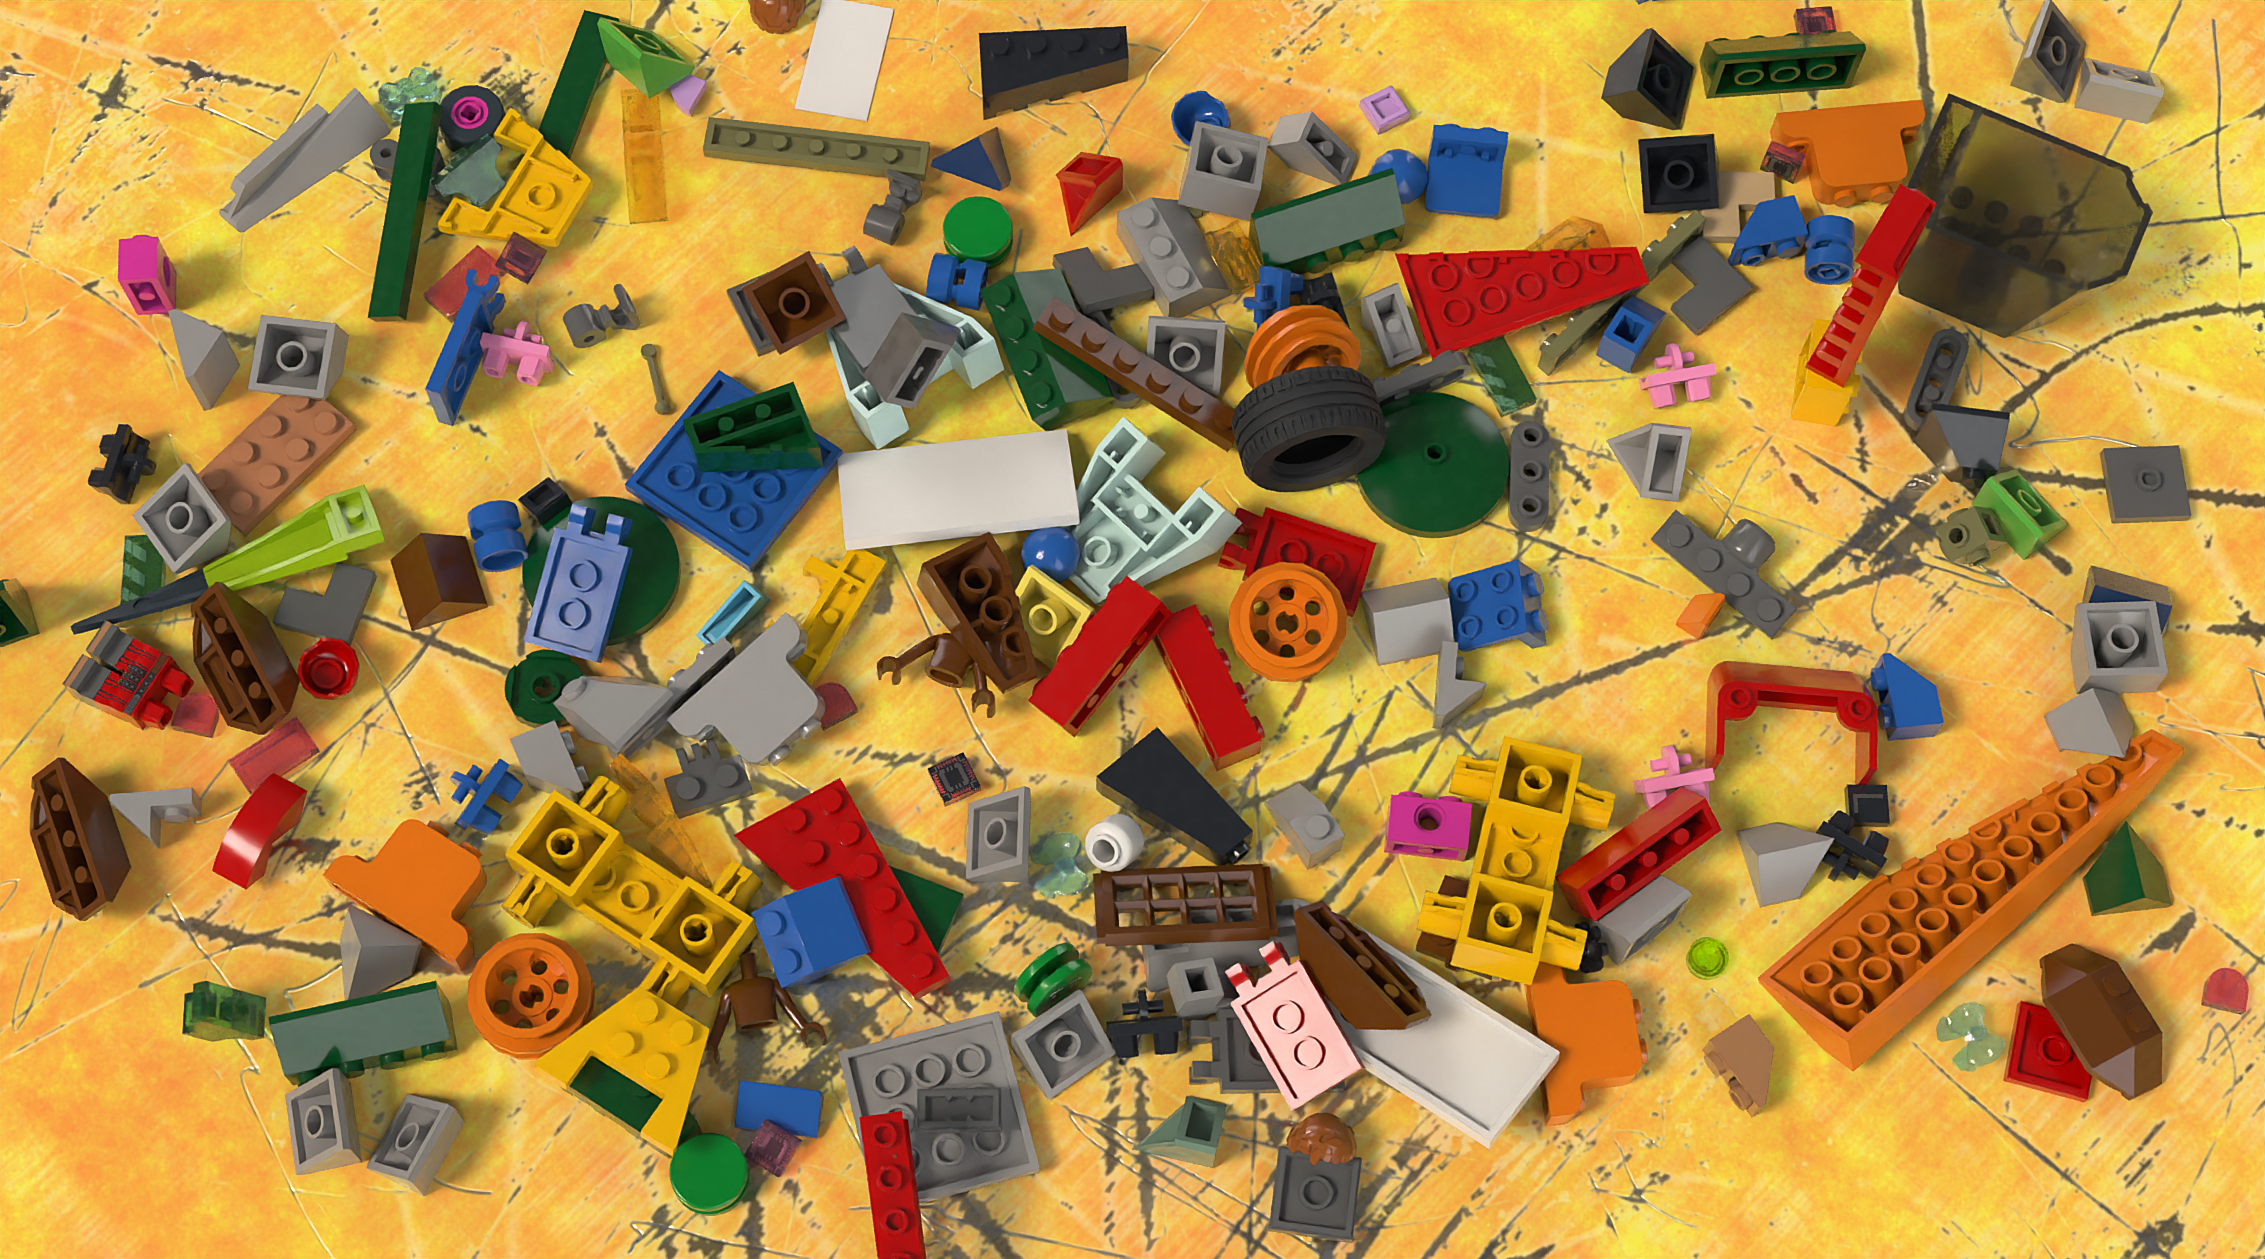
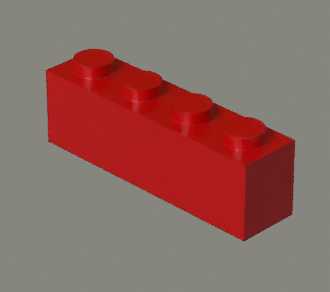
M1125 576L1121 583L1115 584L1109 590L1106 602L1096 614H1092L1084 622L1081 634L1073 644L1066 646L1057 658V664L1051 672L1035 684L1032 696L1028 701L1075 738L1171 616L1172 612L1162 601L1128 576Z
M1194 604L1172 613L1152 639L1216 771H1219L1259 754L1262 738L1265 737V733L1256 715L1251 717L1245 706L1248 703V699L1242 684L1239 681L1234 683L1228 672L1231 670V664L1223 648L1217 649L1212 639L1215 633L1210 619L1206 614L1201 616Z
M1680 787L1555 876V879L1571 909L1595 922L1722 829L1706 798Z

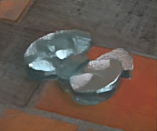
M421 67L412 69L408 78H402L398 84L386 82L378 90L383 108L391 115L393 120L402 122L405 103L418 99L420 102L435 101L440 104L442 92L440 89H437L433 75Z
M1058 833L1047 838L1046 841L1040 840L1032 849L1030 860L1034 864H1053L1055 872L1044 876L1036 881L1035 884L1039 893L1051 900L1055 899L1056 894L1058 896L1076 895L1086 889L1089 882L1088 876L1078 869L1076 858L1082 849V841L1072 833Z
M1976 1002L1959 1005L1949 1014L1948 1019L1944 1016L1941 1017L1936 1028L1937 1039L1941 1042L1964 1037V1040L1968 1043L1952 1058V1064L1962 1071L1974 1072L1976 1066L1981 1067L1991 1064L2005 1050V1041L2001 1037L1987 1032L1986 1027L1983 1025L1985 1009L1983 1005Z

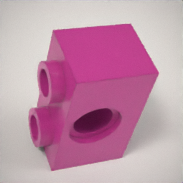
M136 235L132 238L119 239L118 282L136 314H164L176 309V270L158 236Z
M1411 791L1400 792L1398 795L1391 794L1387 812L1384 852L1464 862L1469 844L1472 803H1464L1460 798L1454 796H1442L1438 800L1422 798L1421 794ZM1430 818L1436 822L1438 828L1432 831L1425 830L1419 825L1418 820Z

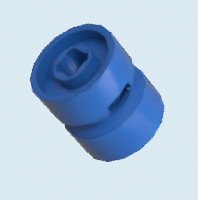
M1835 215L1813 218L1806 225L1808 236L1805 240L1807 249L1804 261L1805 277L1812 282L1825 285L1847 282L1854 274V253L1852 251L1855 246L1854 223L1848 218Z
M936 252L929 270L926 297L947 305L952 300H955L958 307L979 311L983 302L980 290L987 285L989 264L972 259H966L963 263H959L956 256ZM958 278L964 280L963 285L958 284Z
M505 500L490 501L480 504L468 512L467 521L471 537L476 541L474 543V551L477 565L481 570L501 572L523 564V560L528 558V551L524 535L516 531L521 527V521L515 503Z

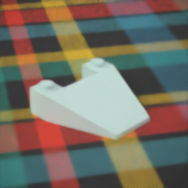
M894 283L918 317L957 326L961 330L931 382L953 369L974 389L1004 370L995 339L974 318ZM830 328L825 330L845 395L858 429L877 449L910 430L902 407L886 403L863 376L864 374Z
M1125 417L1120 419L1097 446L1076 491L1080 524L1060 526L1066 528L1074 535L1078 541L1081 553L1077 570L1068 578L1097 606H1101L1106 602L1109 590L1115 584L1121 583L1125 576H1128L1142 587L1216 553L1242 524L1223 504L1200 486L1176 513L1166 506L1141 482L1166 452Z

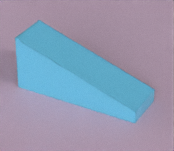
M744 580L700 629L696 636L705 645L711 642L715 644L722 636L728 641L771 600L755 585Z

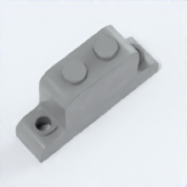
M785 612L675 711L667 721L679 734L691 739H698L700 743L719 730L744 760L759 766H765L770 763L773 766L778 765L792 752L789 747L798 738L806 739L819 729L822 724L819 720L825 712L824 699L794 665V661L807 649L808 636L805 629L793 616Z

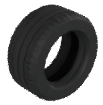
M1324 365L1308 367L1272 378L1257 386L1239 402L1231 421L1245 475L1257 486L1276 492L1313 490L1345 480L1371 465L1379 457L1387 440V429L1374 385L1362 373L1343 366Z

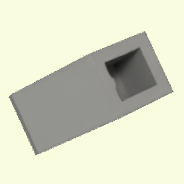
M554 720L510 738L530 787L549 794L555 790L578 804L585 795V789L590 788L591 784L583 765L574 767L570 755L577 751L568 730L560 733Z

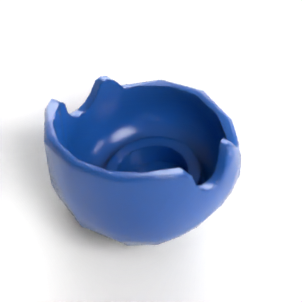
M1200 90L1185 94L1175 103L1171 114L1172 125L1176 135L1188 147L1190 146L1196 121L1228 129L1231 126L1228 109L1225 108L1222 101L1212 97L1207 91Z
M1393 149L1375 160L1368 175L1392 168L1395 173L1401 204H1409L1422 195L1428 182V172L1425 164L1414 153L1403 149Z
M1062 527L1034 530L1024 540L1021 552L1025 571L1030 565H1034L1059 584H1062L1064 580L1077 570L1081 557L1078 541L1071 532Z

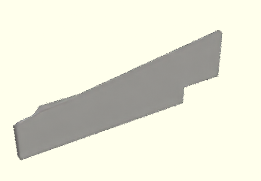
M356 88L350 91L330 114L317 103L235 176L230 188L236 196L223 209H220L219 215L238 232H245L389 135L390 130Z
M1299 898L1274 901L1278 936L1270 937V940L1141 945L1149 991L1157 992L1169 988L1166 975L1175 963L1213 957L1216 968L1237 963L1242 965L1246 963L1251 968L1267 964L1259 950L1272 941H1275L1276 944L1281 942L1289 958L1299 956L1294 913L1297 908L1311 903ZM1252 908L1226 909L1227 922L1253 921ZM1216 910L1190 912L1191 924L1217 923Z

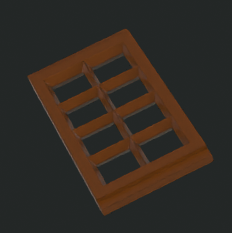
M1262 864L1142 868L1122 869L1114 872L1101 870V873L1093 874L1097 944H1105V947L1270 940V937L1278 936L1270 866L1262 867ZM1249 883L1250 896L1224 897L1223 884ZM1213 885L1215 897L1189 898L1188 886ZM1178 886L1179 899L1153 900L1152 887ZM1143 887L1144 900H1117V888ZM1252 908L1253 921L1227 922L1226 909ZM1216 910L1217 923L1191 924L1190 911ZM1145 912L1146 926L1119 927L1120 913ZM1154 912H1181L1182 924L1155 925Z

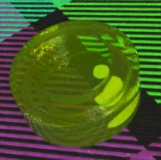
M1703 937L1696 940L1686 954V964L1689 971L1695 977L1702 980H1712L1719 977L1729 961L1726 947L1719 940L1711 937Z

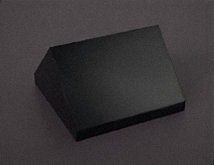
M1714 134L1638 140L1644 213L1719 208V157Z

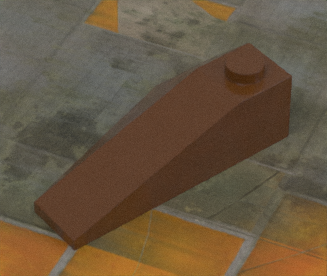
M987 532L922 563L917 586L936 616L961 643L1002 694H1005L1037 678L1038 672L1028 633L1024 629L1019 597L1015 594L1010 562L991 533Z

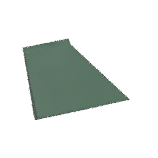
M1186 1096L1185 1103L1132 1150L1213 1168L1227 1105Z

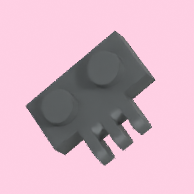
M714 737L706 740L709 755H702L699 743L691 745L695 757L691 761H688L687 753L683 747L676 749L683 773L664 778V782L677 820L754 795L742 757L738 754L721 760Z

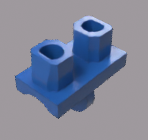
M1270 265L1260 266L1259 284H1255V297H1246L1243 303V307L1254 309L1253 322L1257 323V330L1263 322L1276 312L1290 307V295H1300L1303 291V276L1292 273L1290 270Z
M499 759L493 765L481 785L476 781L483 770L476 765H472L466 775L457 771L453 772L450 780L457 786V789L451 796V799L461 804L467 794L473 796L455 822L457 826L463 830L470 826L487 835L491 834L502 815L484 803L490 794L493 793L510 804L523 786L513 774L506 771L510 766L508 763Z

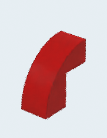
M274 772L267 777L248 798L233 820L221 843L212 871L244 889H248L263 877L272 843L300 822L307 790Z

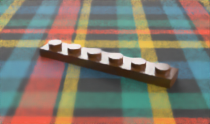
M1053 296L1034 325V331L1226 452L1229 451L1235 442L1231 423L1235 410Z

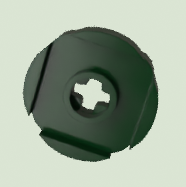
M549 649L531 652L526 655L527 659L521 661L517 667L514 665L508 672L504 689L508 705L519 722L532 728H537L554 720L558 727L569 725L570 723L553 703L562 695L563 688L572 680L583 676V673L577 664L562 652ZM544 681H550L552 688L556 689L553 694L542 698L540 693H535L536 688L543 687Z

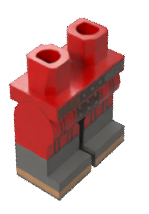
M106 620L86 648L91 658L82 654L63 682L65 688L75 699L131 723L141 730H144L146 725L164 730L172 718L173 711L170 707L162 704V701L168 692L183 698L194 685L190 676L180 669L170 655L162 651L160 652L154 647L125 634L119 627Z

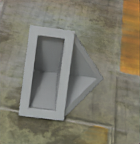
M1650 423L1606 440L1640 494V497L1674 502L1679 501L1692 431L1691 427Z
M2091 688L2044 716L2059 752L2074 750L2125 758L2134 726L2118 693Z
M1778 822L1738 830V840L1760 908L1799 899L1835 838Z
M351 905L347 910L340 938L345 1000L376 994L410 977L415 971L422 941Z

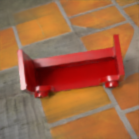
M1723 661L1712 669L1707 681L1705 769L1713 768V773H1715L1724 756L1725 720H1746L1754 713L1757 706L1836 713L1838 721L1844 728L1856 732L1855 785H1867L1877 770L1878 709L1867 685L1859 675L1847 671L1737 661Z

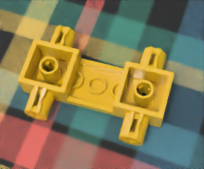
M1507 736L1503 738L1497 761L1487 759L1483 761L1458 754L1449 793L1487 802L1466 898L1451 897L1426 890L1416 928L1419 931L1456 940L1450 965L1527 985L1532 984L1539 961L1578 971L1588 932L1548 919L1554 894L1552 889L1561 846L1568 823L1606 832L1616 795L1612 792L1592 788L1588 784L1578 781L1583 755Z
M605 776L597 777L578 804L554 790L505 854L512 869L523 877L502 903L501 907L515 920L534 930L554 902L559 899L655 962V965L639 985L673 1007L689 986L711 998L739 960V956L744 953L758 933L754 918L743 911L763 885L761 879L737 861L730 860L711 888L707 889L687 875L684 880L678 878L624 843L621 833L611 826L630 802L631 797L619 785L613 783ZM573 848V850L568 854H559V852L562 849L565 851H570ZM705 933L706 937L703 940L692 941L691 937L693 935L701 937Z

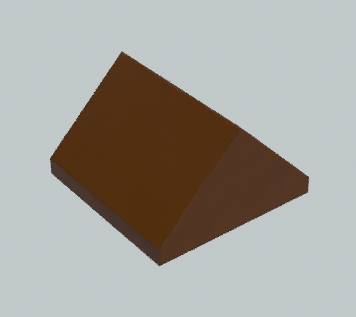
M810 251L801 254L742 287L779 355L847 318Z
M420 533L390 560L412 631L488 607L466 536Z

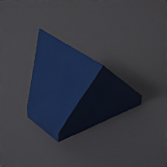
M997 127L932 159L931 167L994 190L1001 191L1010 185L1011 176Z

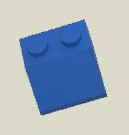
M835 877L782 896L751 913L781 988L807 985L871 952L841 877Z

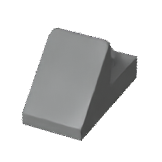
M1394 283L1362 297L1361 325L1363 329L1372 331L1385 367L1391 368L1423 353L1399 283Z
M1442 641L1438 654L1432 726L1435 729H1441L1481 699L1486 688V683L1462 680L1464 657L1457 656V642Z
M192 788L110 794V803L119 814L158 849L160 848L161 819H164L166 822L181 823L188 821L189 817L201 816L202 801Z

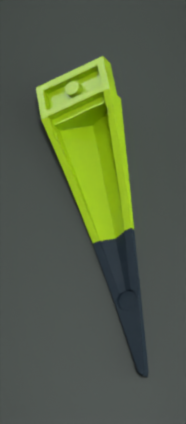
M365 484L324 497L265 535L187 576L134 600L74 623L71 626L73 635L98 629L105 620L111 624H116L195 602L215 582H222L235 591L348 559L347 553L366 549L372 545L384 542V536Z

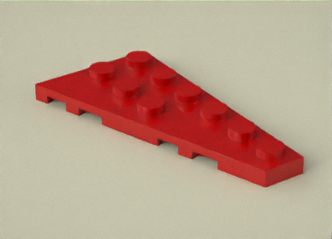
M1604 247L1587 250L1550 249V251H1469L1468 253L1445 254L1444 252H1429V254L1410 255L1408 253H1395L1432 361L1445 351L1454 350V352H1461L1649 285V279L1637 247Z
M841 778L733 835L739 844L756 856L767 869L774 872L793 892L835 877H841L871 950L866 955L915 1001L952 981Z

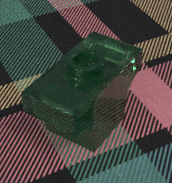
M486 134L470 148L466 149L464 146L455 151L447 159L449 165L433 177L430 183L444 198L454 193L463 194L474 206L480 208L506 186V182L501 178L496 169L497 156L503 149L493 137Z
M209 981L194 983L193 992L184 994L182 1034L211 1042L224 1039L256 1040L264 1038L266 998Z

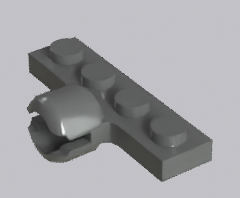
M1675 510L1651 538L1655 545L1711 591L1724 594L1725 602L1771 640L1797 611L1794 605L1770 587L1758 575L1761 566L1774 553L1775 541L1753 521L1746 518L1739 520L1724 539L1717 541L1710 538L1684 515Z

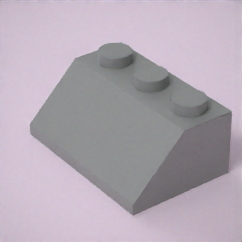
M1150 197L1117 212V235L1133 263L1139 265L1153 286L1152 296L1164 317L1181 318L1235 293L1234 287L1188 208L1178 204V200Z

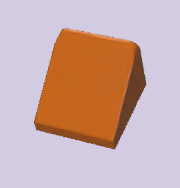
M1722 593L1695 595L1676 621L1677 627L1698 640L1699 638L1702 639L1719 614L1726 600L1725 595Z

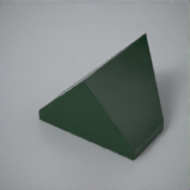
M2126 821L2083 877L2091 916L2167 908L2172 905L2163 866Z

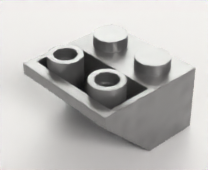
M901 312L863 376L886 403L914 409L961 330L957 326Z

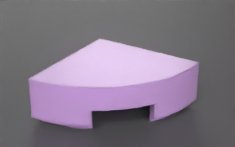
M691 74L670 86V92L677 107L688 116H691L707 89L705 80Z

